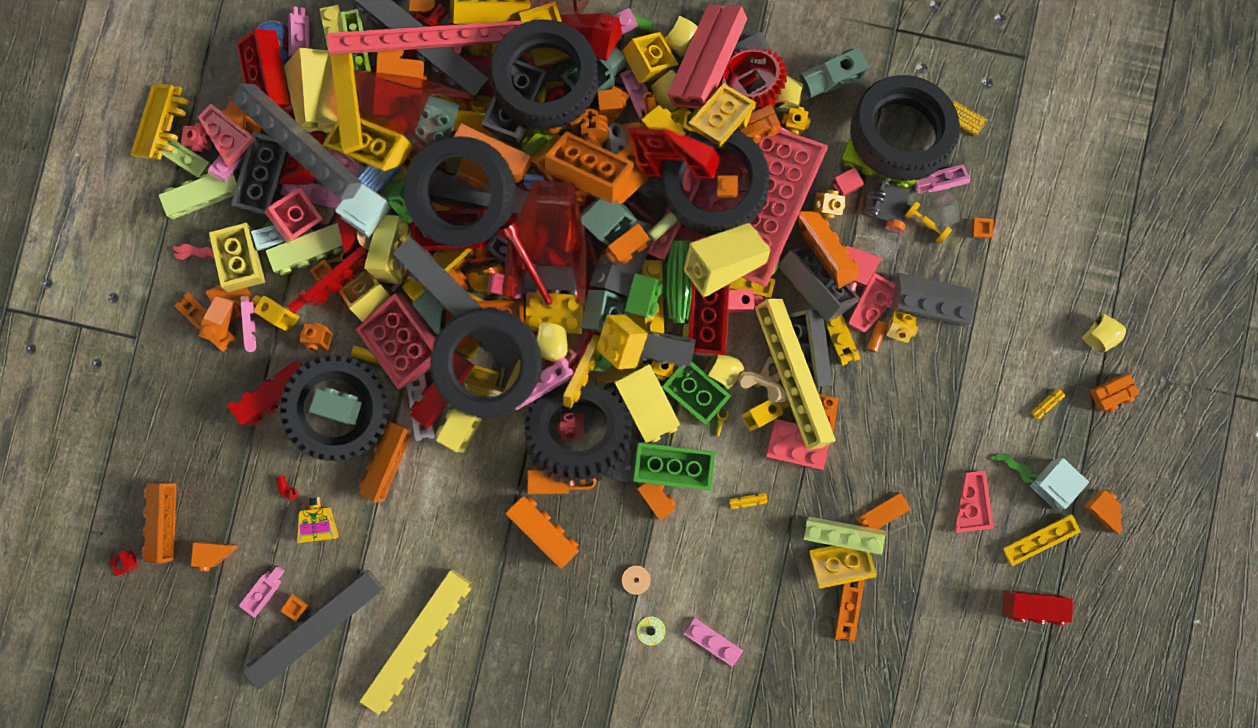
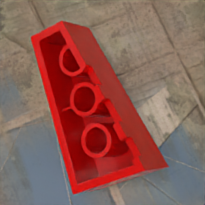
M294 361L274 374V380L268 379L263 381L257 387V391L253 390L243 394L242 400L237 404L234 402L228 404V408L238 422L242 425L253 424V426H256L264 420L262 417L269 413L270 415L279 409L278 406L280 405L283 389L294 372L303 366L301 362Z

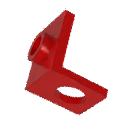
M132 550L120 552L119 555L109 559L115 576L138 568L137 558ZM120 558L124 566L123 570L117 567V561Z

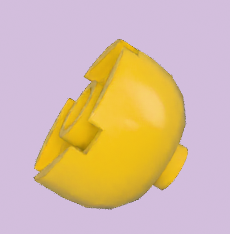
M493 262L488 266L482 265L467 271L465 275L473 290L490 295L493 293L487 292L489 273L504 275L502 262Z

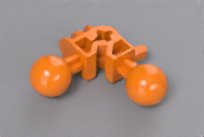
M586 109L575 121L568 125H563V127H571L572 135H579L581 133L583 140L601 148L600 142L606 141L609 136L608 119L603 115H599L594 109ZM563 127L543 129V131L553 135L560 132Z

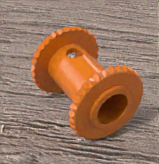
M488 239L483 248L474 249L475 259L471 260L470 264L487 265L497 260L495 257H490V252L486 249Z

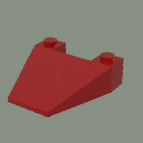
M630 127L629 132L636 164L644 176L662 177L664 163L668 159L684 160L695 178H714L720 158L713 147L667 128Z

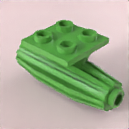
M672 241L668 262L662 261L663 300H667L669 319H673V323H684L685 319H689L691 279L683 268L691 241Z

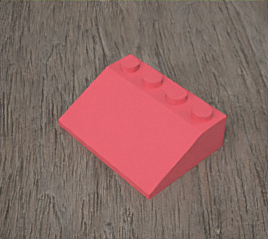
M394 293L355 329L398 390H401L431 369L430 355L432 354L433 343L437 337L425 319L413 306V302L404 293Z

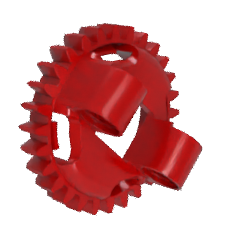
M755 46L754 49L747 47V50L743 51L740 48L739 53L733 51V56L730 57L719 82L718 89L723 84H726L755 102V111L769 104H772L774 107L776 104L775 100H777L776 94L781 95V89H785L787 70L781 57H778L776 52L772 53L771 49L765 51V48L762 47L760 50H757V46ZM750 57L759 60L765 58L766 64L752 63ZM730 73L732 74V77L730 79L729 85H727L725 80L728 79V75ZM757 73L766 85L748 94L744 87L757 79Z

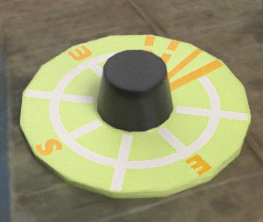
M653 616L646 617L638 624L637 636L646 645H656L665 636V626L659 618Z

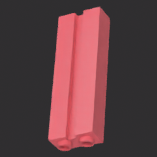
M722 5L707 6L667 94L674 107L701 109L715 94L747 21L742 6L728 5L727 8Z

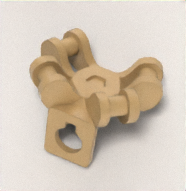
M768 357L761 374L753 371H744L739 375L738 381L741 387L747 389L752 385L756 388L765 386L768 390L770 401L782 403L786 400L787 394L784 386L779 383V373L774 374L773 377L769 375V365L775 363L773 357Z

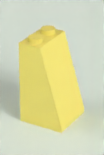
M299 48L284 65L295 120L307 132L316 130L329 133L338 120L331 55H329V50Z
M747 223L690 243L683 270L702 296L706 297L765 264L771 250L751 224Z
M645 363L613 380L646 443L650 442L652 444L660 440L662 434L667 433L669 435L678 430L677 427L680 423L650 364Z

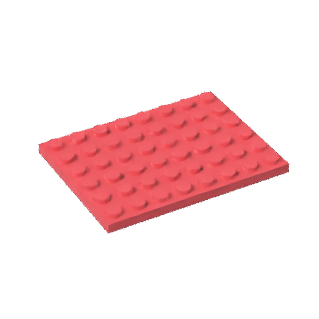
M782 129L774 136L769 137L767 135L761 138L760 142L757 143V146L761 148L767 160L769 190L762 211L750 224L771 251L765 264L742 276L744 279L765 287L769 282L828 149L825 144ZM716 151L720 161L714 178L703 179L692 203L694 206L707 212H723L734 208L743 200L749 187V174L744 163L734 154ZM718 176H738V197H718ZM682 225L675 241H691L693 243L710 237L711 234H700L698 231L694 232L685 225Z

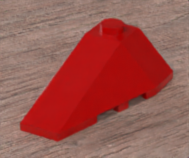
M603 13L559 14L562 23L568 24L570 27L572 26L588 40L596 59L608 60L623 34L619 17Z

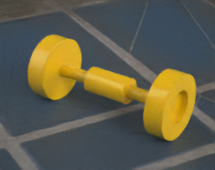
M916 201L904 216L909 219L914 214L920 218L921 223L930 230L933 229L940 234L935 241L941 244L952 229L948 226L943 231L938 229L933 221L926 216L923 217L916 211L921 205Z

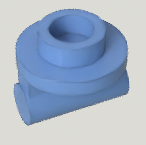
M525 173L524 187L527 190H540L544 176L535 173Z

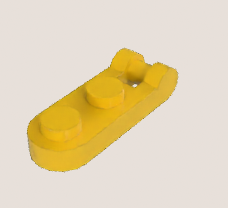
M840 315L827 322L825 320L826 329L840 364L844 366L851 360H859L860 355L855 347L844 317ZM848 348L850 353L845 355L843 349Z

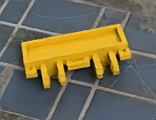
M152 84L130 155L136 158L161 160L163 152H174L175 148L168 145L167 141H177L178 136L163 132L170 131L174 116H185L186 112L179 109L178 105H188L189 101L182 97H174L175 95H181L182 87L168 84Z

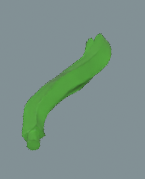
M1008 454L991 456L992 460H1003L1009 468L1017 470L1021 480L1025 483H1033L1034 480L1029 478L1038 477L1037 474L1030 471L1027 465L1014 461Z

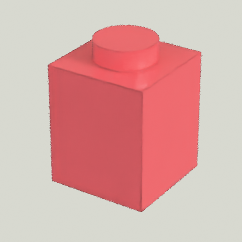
M856 168L835 177L832 181L833 190L839 191L838 194L840 196H846L864 185Z

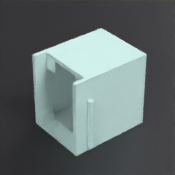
M362 184L354 198L343 199L335 211L341 215L340 218L367 237H370L390 210V206L385 199Z
M1064 458L1053 459L1030 487L1055 510L1066 509L1089 481Z

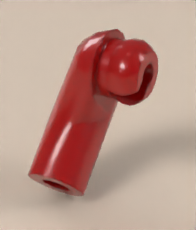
M556 86L548 93L544 103L553 102L557 97L563 98L567 93L566 89H563L562 86Z
M285 476L276 477L279 494L288 500H295L298 497V490L287 485Z

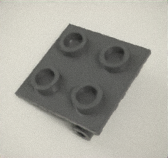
M882 177L881 180L874 178L863 214L885 221L889 219L901 221L910 188L899 187L897 184L888 182L889 179Z

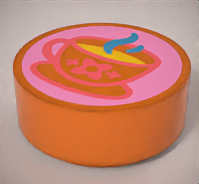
M889 219L885 229L900 234L904 233L906 225L902 221Z

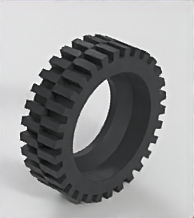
M342 355L319 357L301 366L287 381L280 400L281 422L290 440L304 453L324 461L349 460L369 450L370 446L378 441L379 435H382L383 427L387 424L388 420L386 419L387 414H389V408H387L389 401L385 394L386 389L382 386V381L375 375V372L357 359ZM338 379L349 383L358 391L362 399L363 413L358 425L351 432L343 436H323L314 431L305 418L304 403L309 391L315 385L325 380Z
M591 378L590 383H586L585 386L581 387L579 400L577 402L574 401L572 406H588L604 414L607 429L603 438L593 447L579 451L568 450L554 442L549 434L548 422L550 417L557 411L567 407L564 406V393L569 383H563L535 399L534 404L530 402L528 412L526 411L524 434L528 454L533 464L536 463L539 471L544 469L545 476L549 478L553 473L554 481L559 482L562 477L564 484L569 485L571 479L575 480V485H580V480L585 479L587 485L592 484L591 478L595 477L598 482L602 480V473L606 477L611 475V467L616 471L619 468V461L623 463L625 454H628L631 441L630 413L627 411V405L625 402L622 403L620 394L615 396V390L612 387L607 390L606 383L604 382L597 386V380Z

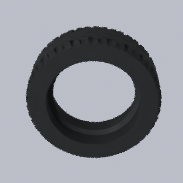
M532 20L514 27L513 30L507 32L502 37L503 39L498 42L492 54L490 64L492 87L498 104L514 121L533 129H556L575 121L576 118H579L588 109L597 89V64L591 45L578 30L556 20ZM542 47L555 48L568 54L574 60L578 73L575 87L570 93L559 100L547 103L533 102L520 96L511 81V70L516 60L524 53Z
M896 75L875 82L864 92L853 113L850 134L853 141L852 144L858 156L873 171L890 179L912 181L931 175L945 163L958 141L960 121L951 99L934 83L916 76ZM890 104H902L915 108L930 121L935 132L934 144L928 150L921 152H905L890 146L880 137L875 128L873 118L876 111Z
M735 130L721 147L695 131L685 135L713 147L715 151L729 152L740 158L749 174V187L743 200L734 208L723 212L703 211L694 206L684 192L683 176L687 167L685 161L667 159L665 160L662 173L663 190L669 209L678 221L694 232L698 231V233L704 235L711 234V236L753 222L762 211L769 190L768 164L761 148L757 146V143L752 138L747 137L745 133L739 130Z
M451 136L433 141V143L427 144L414 156L407 169V175H405L404 200L406 201L405 205L411 220L425 236L443 245L462 247L486 241L500 231V228L506 224V220H509L512 214V208L515 205L516 185L508 162L496 148L477 138ZM464 157L475 161L483 168L490 183L491 197L488 209L479 220L469 225H454L446 222L439 216L432 204L430 196L432 176L436 168L450 158Z
M496 308L470 310L450 320L437 335L431 350L432 354L430 355V371L438 393L441 394V397L452 408L463 412L465 415L477 418L500 417L521 406L534 391L542 368L540 346L528 325L516 315ZM494 329L500 331L514 342L519 351L520 371L518 377L508 390L499 395L488 397L475 395L467 391L458 382L454 374L452 360L455 348L464 336L474 330Z

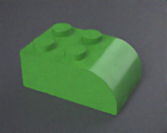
M693 362L689 366L679 367L662 386V389L704 426L708 424L731 397L729 393Z

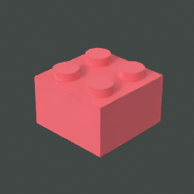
M300 187L265 210V214L287 244L323 220Z

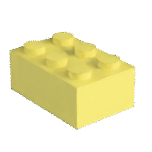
M385 215L374 230L364 268L381 283L402 284V280L406 275V267L402 268L394 260L396 256L393 254L411 237V227L400 216Z
M247 223L209 232L220 284L227 292L265 283L259 252L256 249L251 231L254 230Z
M450 408L445 417L448 420L436 432V436H438L436 441L456 452L464 453L482 419L465 415L461 411Z

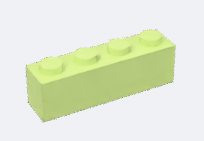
M234 171L226 183L210 174H204L196 181H186L178 188L172 187L164 190V193L160 194L159 197L166 216L175 219L234 196L239 178L236 171Z
M338 223L294 239L288 244L284 243L266 250L273 272L281 275L291 273V269L296 267L299 269L310 265L309 262L315 260L319 262L327 259V256L334 253L337 255L344 252Z
M809 516L806 523L804 540L882 555L886 531Z

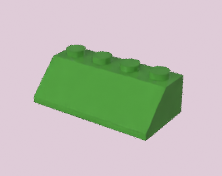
M637 442L633 481L711 491L715 452Z

